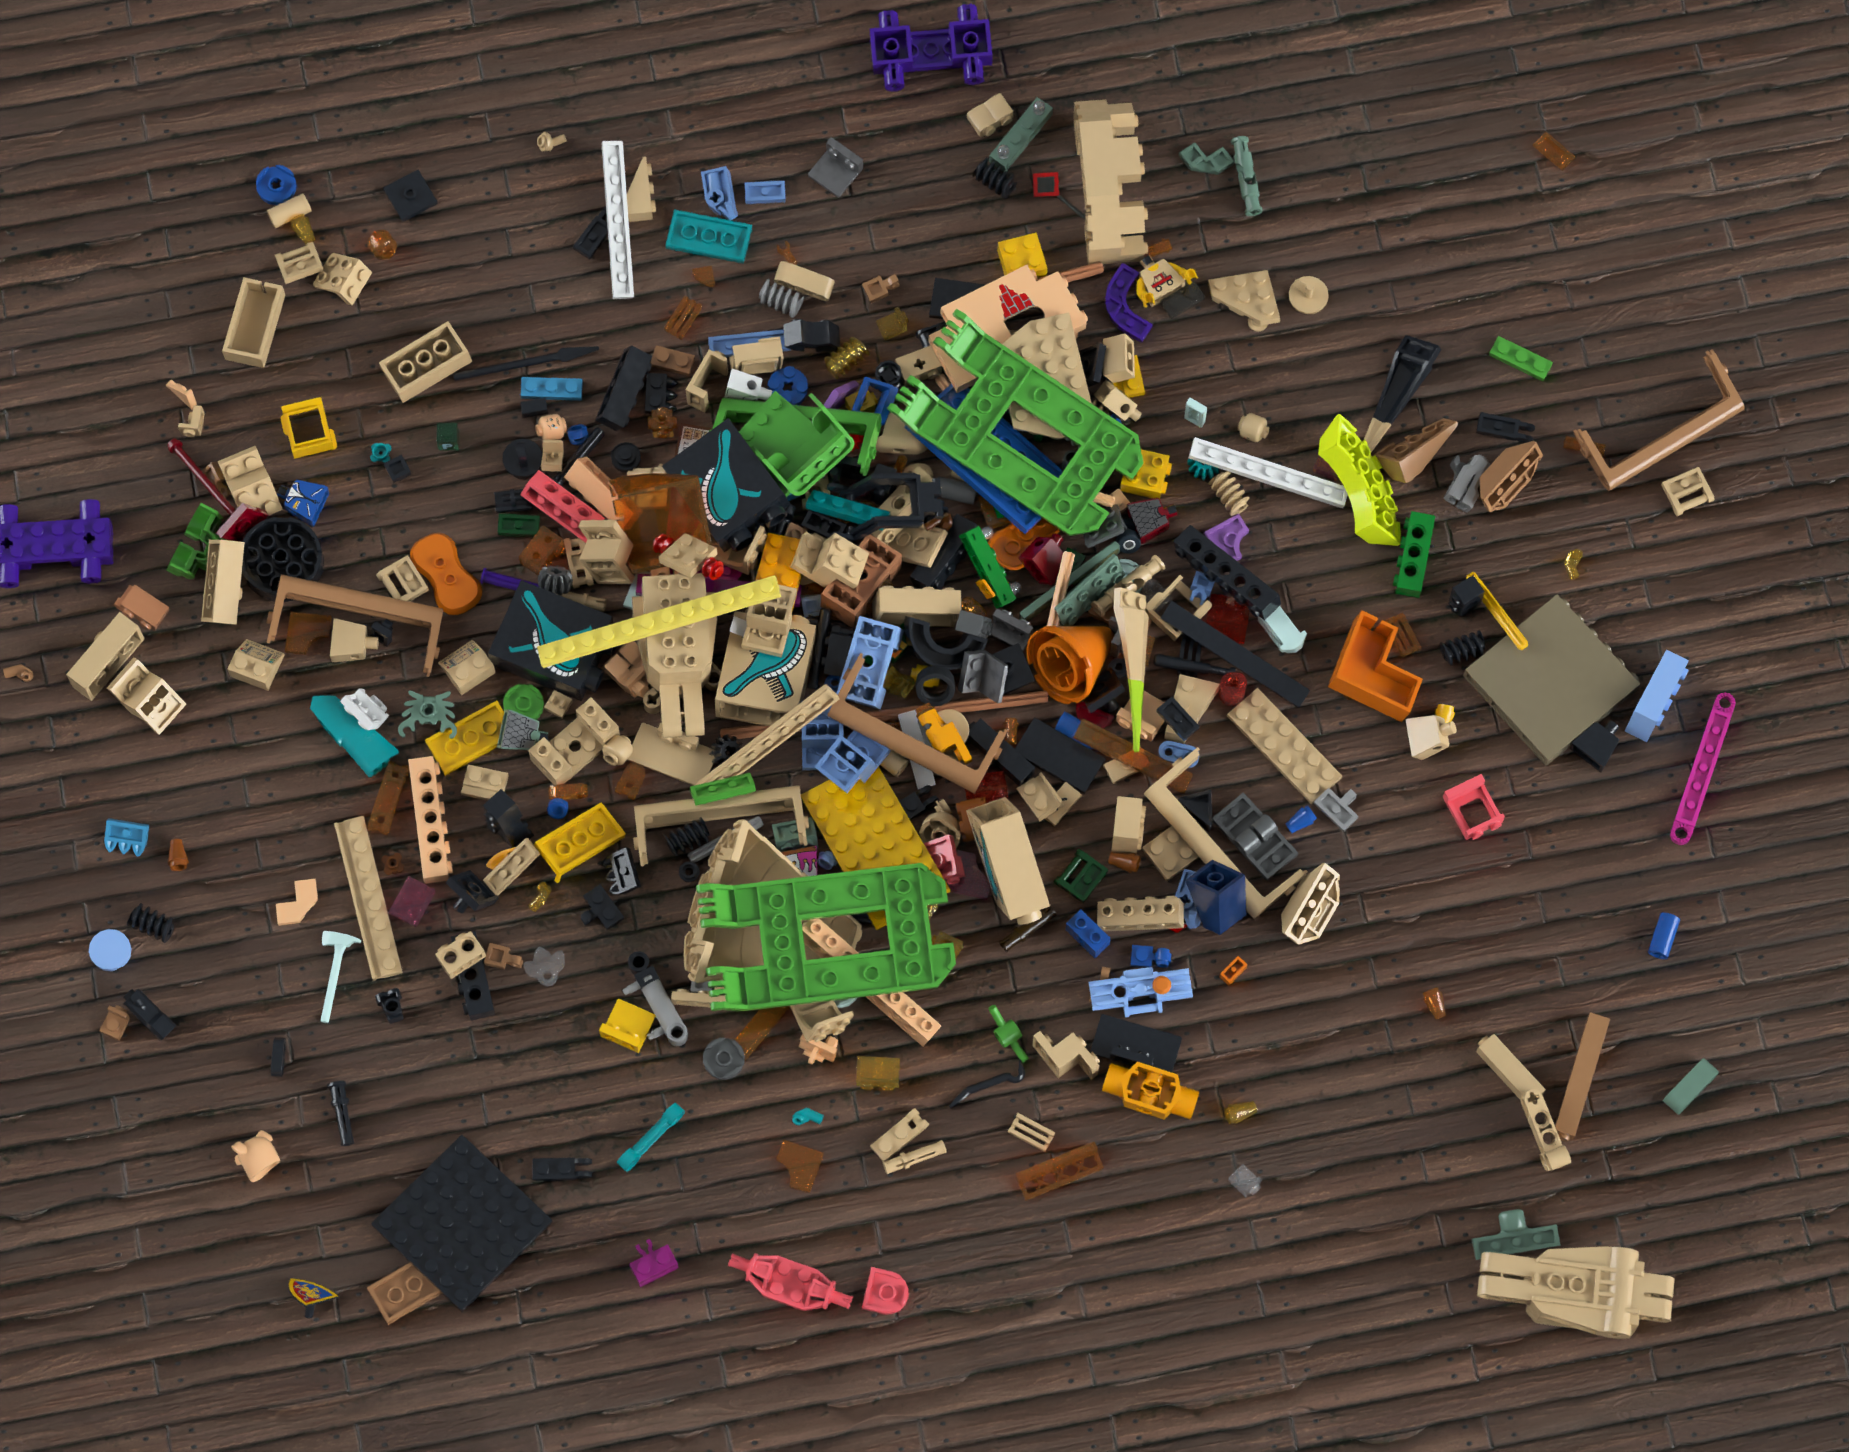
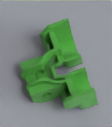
M200 503L184 536L194 541L200 540L207 546L204 552H201L180 542L166 569L167 572L178 577L183 576L187 579H194L199 567L206 571L209 540H225L216 535L224 519L218 511Z

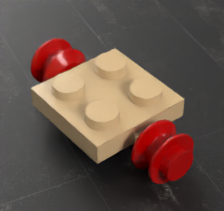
M684 533L677 541H674L672 537L661 534L653 541L654 552L661 553L659 563L692 578L702 569L703 576H709L711 580H716L724 572L722 561H716L714 558L717 555V548L691 535Z

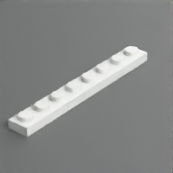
M603 141L602 157L613 299H633L634 289L623 141Z
M1196 437L1193 440L1189 459L1342 509L1345 506L1348 494L1343 485Z

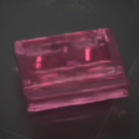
M408 876L390 908L389 914L417 927L436 890Z

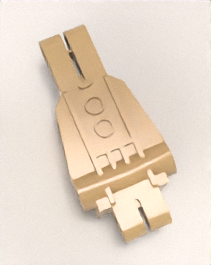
M650 562V576L642 577V596L632 597L633 618L711 595L715 592H706L705 576L702 573H696L690 578L673 570V575H670L669 567L659 562ZM717 616L636 640L647 681L659 691L663 738L682 737L681 721H684L686 736L705 735L702 687L710 680ZM679 698H683L684 712H680Z
M1624 1247L1548 1249L1537 1258L1483 1252L1481 1253L1480 1273L1483 1275L1479 1276L1477 1296L1484 1299L1526 1304V1312L1537 1324L1575 1328L1608 1338L1628 1339L1631 1338L1639 1326V1319L1655 1322L1671 1321L1672 1301L1667 1299L1673 1298L1674 1278L1644 1273L1645 1262L1638 1261L1639 1252Z

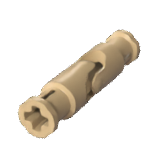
M1153 555L1149 562L1145 565H1140L1120 582L1108 589L1099 600H1094L1091 603L1092 608L1100 617H1103L1105 612L1114 606V588L1121 587L1136 592L1151 581L1152 576L1159 571L1165 570L1164 563L1157 555Z

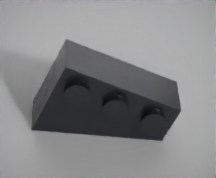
M502 789L483 805V815L486 817L485 821L488 824V829L494 835L498 833L511 848L517 847L525 838L531 839L534 836L533 832L527 828V822H521L520 818L523 815L516 803Z

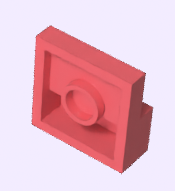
M948 834L924 843L946 883L950 885L960 882V878L965 877L962 858L957 855L953 835Z

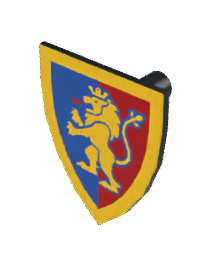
M291 1278L288 1285L292 1297L306 1307L304 1315L306 1318H313L315 1304L338 1298V1295L313 1282Z

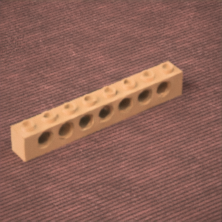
M819 918L810 919L802 928L804 943L821 958L859 954ZM904 992L866 996L867 999L922 1047L941 1027L935 1019Z

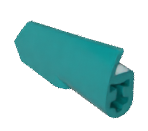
M313 696L310 710L316 715L320 724L340 747L343 746L369 778L389 765L390 758L399 754V750L375 729L366 730L358 724L359 720L354 715H350L345 711L344 705L340 702L339 698L336 696Z

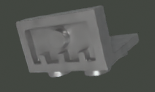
M831 137L826 142L827 151L809 171L808 177L839 198L863 170V159Z
M986 650L964 652L958 690L962 693L981 692L994 702L1001 703L1008 665Z

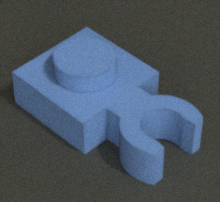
M1196 571L1190 590H1192L1189 598L1190 601H1193L1194 597H1198L1201 600L1200 605H1203L1207 596H1210L1215 581L1210 582L1204 573Z

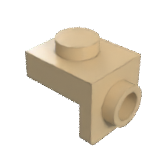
M543 440L541 471L562 472L564 458L563 441Z

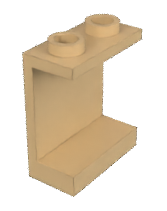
M710 349L686 388L687 404L704 413L709 407L708 393L701 388L711 370L713 369L725 376L728 374L726 356L719 351L714 352Z

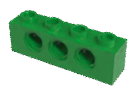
M1411 511L1410 518H1405L1404 529L1407 530L1406 537L1402 536L1400 548L1404 550L1402 556L1398 555L1396 567H1399L1400 571L1399 575L1395 574L1393 586L1396 587L1395 594L1420 598L1435 515ZM1418 532L1422 537L1415 538L1412 536V533ZM1415 551L1419 556L1411 557L1408 553ZM1411 570L1415 575L1407 576L1405 571Z

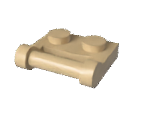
M313 241L307 243L304 247L290 252L275 254L286 284L324 271Z
M1699 467L1666 480L1661 484L1676 516L1682 515L1683 511L1702 503H1710L1715 500ZM1702 490L1703 495L1682 504L1679 503L1678 499Z
M408 555L376 574L395 599L412 601L429 591V588ZM391 574H395L407 594L404 596L400 595L389 577Z

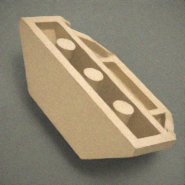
M1322 863L1301 879L1281 914L1282 933L1298 945L1320 938L1339 905L1338 881L1340 880V874L1326 863Z

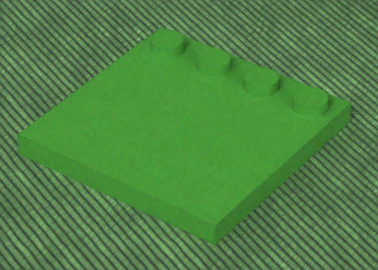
M774 391L739 433L750 448L754 445L765 458L775 451L783 453L787 458L817 430L812 425V421L779 393ZM761 461L785 496L788 497L790 494L789 490Z

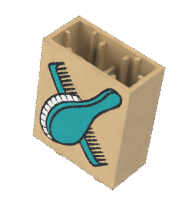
M746 609L745 613L735 611L734 616L746 620L748 609ZM792 615V623L782 657L742 649L743 636L730 632L715 698L716 717L771 726L799 705L801 701H804L814 654L816 625H811L810 621L805 617Z
M1006 797L966 810L996 905L1010 920L1016 918L1019 925L1037 921L1042 917L1040 910L1049 907L1050 904L1020 811Z

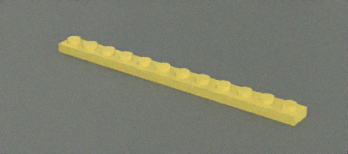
M774 575L537 646L541 666L543 668L779 598L781 593L777 578Z

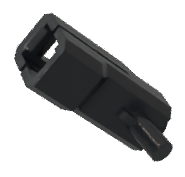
M139 988L136 991L131 989L123 997L126 1000L123 1005L159 1041H162L177 1026Z

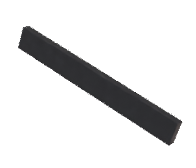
M1171 601L1161 616V620L1297 708H1300L1309 694L1310 690L1175 602Z

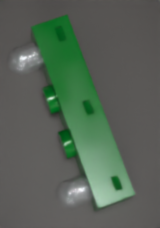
M977 526L959 535L980 578L985 579L995 593L991 600L997 609L1016 600L1015 594L1021 591V584L1017 581L1009 584L1006 580L1005 570L1002 566H999L996 560V553L987 542V539L993 536L992 528L987 526L980 529Z

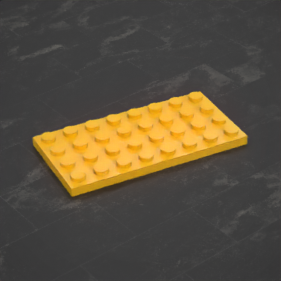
M879 767L865 783L859 779L848 793L828 780L801 794V800L843 872L922 863L944 880ZM946 883V891L949 893L950 888ZM885 911L867 913L876 930L887 925Z

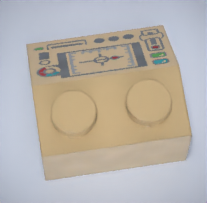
M246 639L235 651L229 664L228 672L230 677L269 691L285 654Z
M473 640L438 662L461 696L496 673L493 663L482 648Z

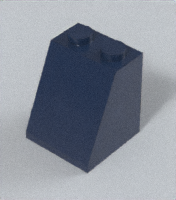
M1211 860L1186 879L1187 887L1204 928L1221 935L1246 916L1245 874Z

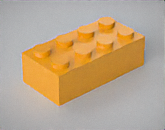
M768 533L756 580L775 575L779 585L797 588L798 593L802 574L790 568L800 539Z

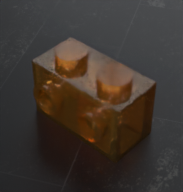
M543 525L519 555L520 564L536 575H539L543 567L552 566V560L562 554L564 550L563 538Z

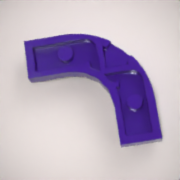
M1122 263L1108 284L1105 299L1106 310L1111 321L1119 330L1142 343L1153 324L1129 309L1126 303V296L1139 277V272Z

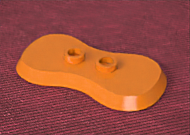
M1041 519L1024 534L1011 523L1009 526L991 535L988 544L994 549L997 556L996 560L1000 566L1009 570H1019L1025 567L1018 559L1019 556L1037 537L1050 538L1053 533L1057 534L1061 530L1046 520Z
M432 533L421 538L413 545L410 551V560L417 571L431 583L436 604L439 608H443V612L449 615H459L478 604L482 597L480 582L461 565L457 547L448 535Z

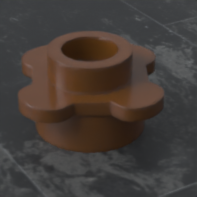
M395 853L392 856L384 855L381 861L384 863V873L386 875L403 872L404 865L401 863L402 855L400 853Z

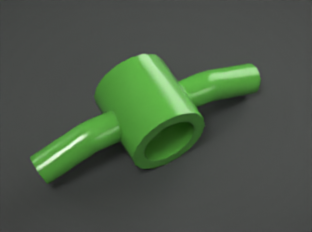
M991 1005L988 1009L998 1025V1028L993 1031L995 1037L1004 1048L1010 1045L1022 1063L1027 1061L1029 1057L1017 1041L1022 1037L1021 1031L1012 1019L1005 1022L996 1005Z

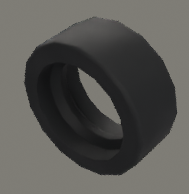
M934 665L922 669L917 675L916 694L921 702L935 707L942 706L953 698L955 681L950 670ZM938 678L947 683V689L941 693L933 694L924 690L923 684L929 679Z

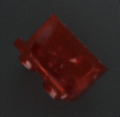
M1004 771L985 773L975 794L965 789L966 800L985 797L986 803L1004 797L1008 799Z

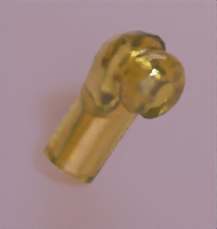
M541 882L537 886V891L540 893L528 904V907L534 912L546 902L551 893L550 885L547 886L545 882Z

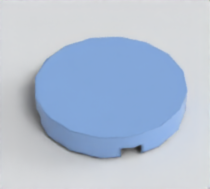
M107 929L100 931L90 942V958L96 967L104 971H115L123 967L131 957L132 948L124 933L118 930Z

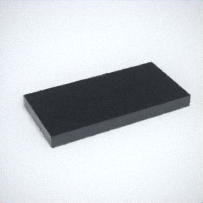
M1035 717L1015 748L1031 764L1062 782H1067L1083 794L1086 793L1106 760L1105 757Z

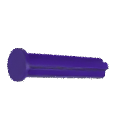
M484 568L480 583L483 584L485 582L516 591L522 579L487 571V568ZM525 581V582H527V583H530V584H532V585H535V586L539 587L537 583Z

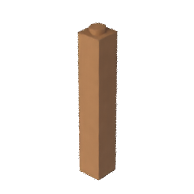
M1591 1012L1584 1027L1555 1123L1560 1140L1565 1142L1573 1141L1610 1022V1018Z

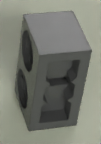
M961 610L955 630L987 639L988 635L992 634L994 624H992V619Z

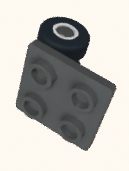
M1117 504L1105 508L1109 515L1098 531L1083 533L1087 548L1117 536L1116 542L1120 545L1122 553H1134L1141 546L1140 536L1135 531L1136 528L1133 520L1130 518L1122 519L1120 508Z

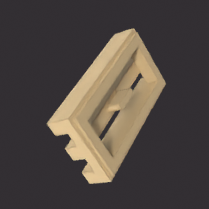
M1019 1113L1008 1130V1133L1043 1152H1046L1055 1135V1132ZM1019 1120L1043 1132L1049 1137L1047 1138L1037 1133L1036 1131L1022 1125L1021 1123H1019ZM1017 1127L1044 1141L1045 1144L1042 1145L1014 1129Z

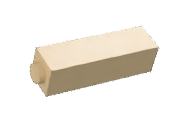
M1495 1034L1491 1037L1485 1036L1478 1042L1477 1053L1519 1099L1524 1091L1530 1089H1537L1542 1095L1544 1094L1545 1088ZM1530 1095L1528 1102H1533L1536 1099L1535 1096Z

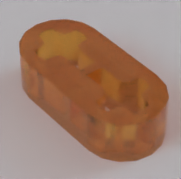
M582 783L552 785L548 787L549 799L561 798L568 800L588 797V785Z

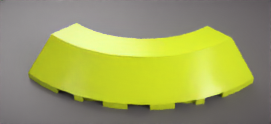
M1338 414L1320 438L1318 455L1331 466L1346 489L1354 513L1355 534L1369 544L1398 546L1401 544L1400 522L1396 521L1395 512L1398 511V508L1391 497L1393 491L1389 480H1384L1380 471L1383 467L1376 455H1371L1366 440L1361 441L1355 433L1357 429L1341 414Z

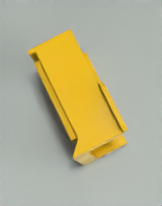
M321 397L281 406L283 412L281 423L284 434L289 437L294 459L337 449L335 434L328 427ZM319 409L325 437L295 444L289 416Z

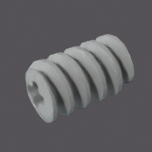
M767 279L759 294L761 304L768 302V307L772 308L775 305V310L779 311L782 309L783 314L789 312L790 317H795L801 308L804 296L798 299L799 292L791 296L792 289L785 293V286L783 285L778 290L777 282L769 286L770 279Z

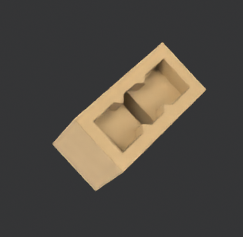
M471 931L459 934L455 938L456 941L450 945L445 944L441 946L435 954L450 979L486 957L484 949ZM466 944L474 945L471 951L463 950ZM453 955L456 957V960L453 963H447L445 961L446 958Z

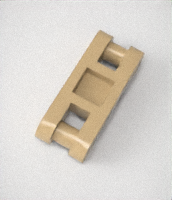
M580 538L563 539L569 569L572 574L573 588H580V585L585 584L588 586L594 585L591 574L580 561L585 542ZM580 546V550L572 551L573 547ZM585 571L586 576L577 577L578 572Z

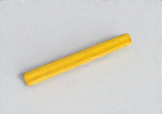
M1475 572L1468 574L1466 579L1473 575L1485 591L1482 602L1519 650L1527 648L1528 641L1478 575Z

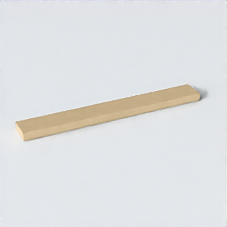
M827 684L823 685L699 780L697 785L743 774L837 702L839 696Z

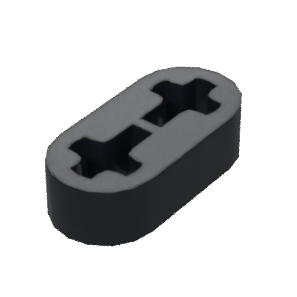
M274 1037L271 1060L272 1077H283L286 1038Z

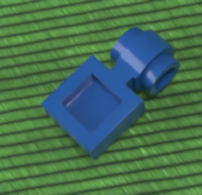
M1132 945L1131 967L1148 968L1152 967V962H1155L1157 967L1166 968L1171 963L1172 954L1166 948H1158L1157 952L1153 954V946Z

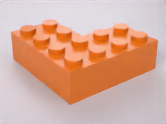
M1361 610L1353 620L1328 687L1403 722L1411 712L1423 679L1386 661L1398 627L1381 620L1372 631L1370 629L1377 622L1378 618Z

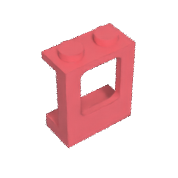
M1482 774L1446 790L1443 795L1445 803L1466 840L1470 838L1473 840L1477 839L1488 829L1491 831L1498 829L1502 826L1501 823H1503L1505 818L1503 813H1499L1488 793ZM1480 799L1491 819L1470 829L1460 811V807Z

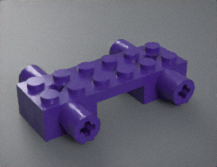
M962 4L957 8L958 21L949 22V29L910 32L909 25L899 26L898 13L896 11H883L878 15L879 28H870L873 75L884 74V84L887 91H899L905 87L903 72L963 68L964 82L966 84H980L984 81L983 66L992 65L989 19L978 20L977 7L972 4Z
M93 499L81 501L80 519L18 523V507L16 505H0V587L5 589L18 587L19 570L32 569L31 564L70 561L72 567L81 566V581L87 584L101 581V565L113 564V525L110 518H100L99 501Z

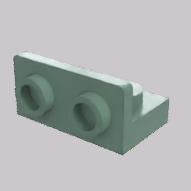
M808 818L809 828L805 829L807 846L800 845L796 820L772 824L776 848L780 852L816 846V849H818L813 818Z

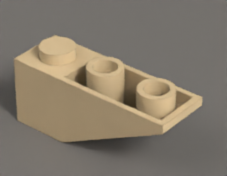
M646 157L642 158L627 192L629 222L653 220L652 212H656L655 200H651L650 194H654L653 182H649L648 176L652 175L651 163L647 164Z

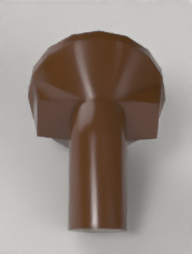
M945 512L942 519L933 518L924 523V528L926 531H929L938 525V528L948 531L953 524L950 513Z

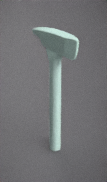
M323 931L322 934L323 946H334L335 952L321 1016V1022L329 1023L344 951L346 947H350L353 943L362 942V940L354 936L332 931Z

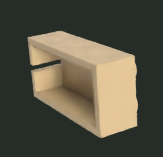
M243 278L222 349L225 360L261 368L265 367L285 298L283 286L265 282L266 293H263L264 288L261 281Z
M883 586L879 588L872 600L873 620L891 625H901L905 620V616L929 622L930 626L954 627L961 611V590H955L951 587L934 590L933 587L914 589L912 586L902 588Z

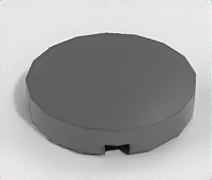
M720 1037L712 1040L706 1046L703 1053V1064L706 1071L712 1077L719 1080H728L741 1072L745 1064V1054L737 1041Z

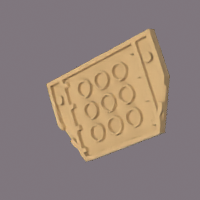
M1069 313L1029 321L1002 343L1091 403ZM1012 402L1008 410L1014 430L1026 431L1035 435L1039 434L1056 440L1067 438L1016 403Z

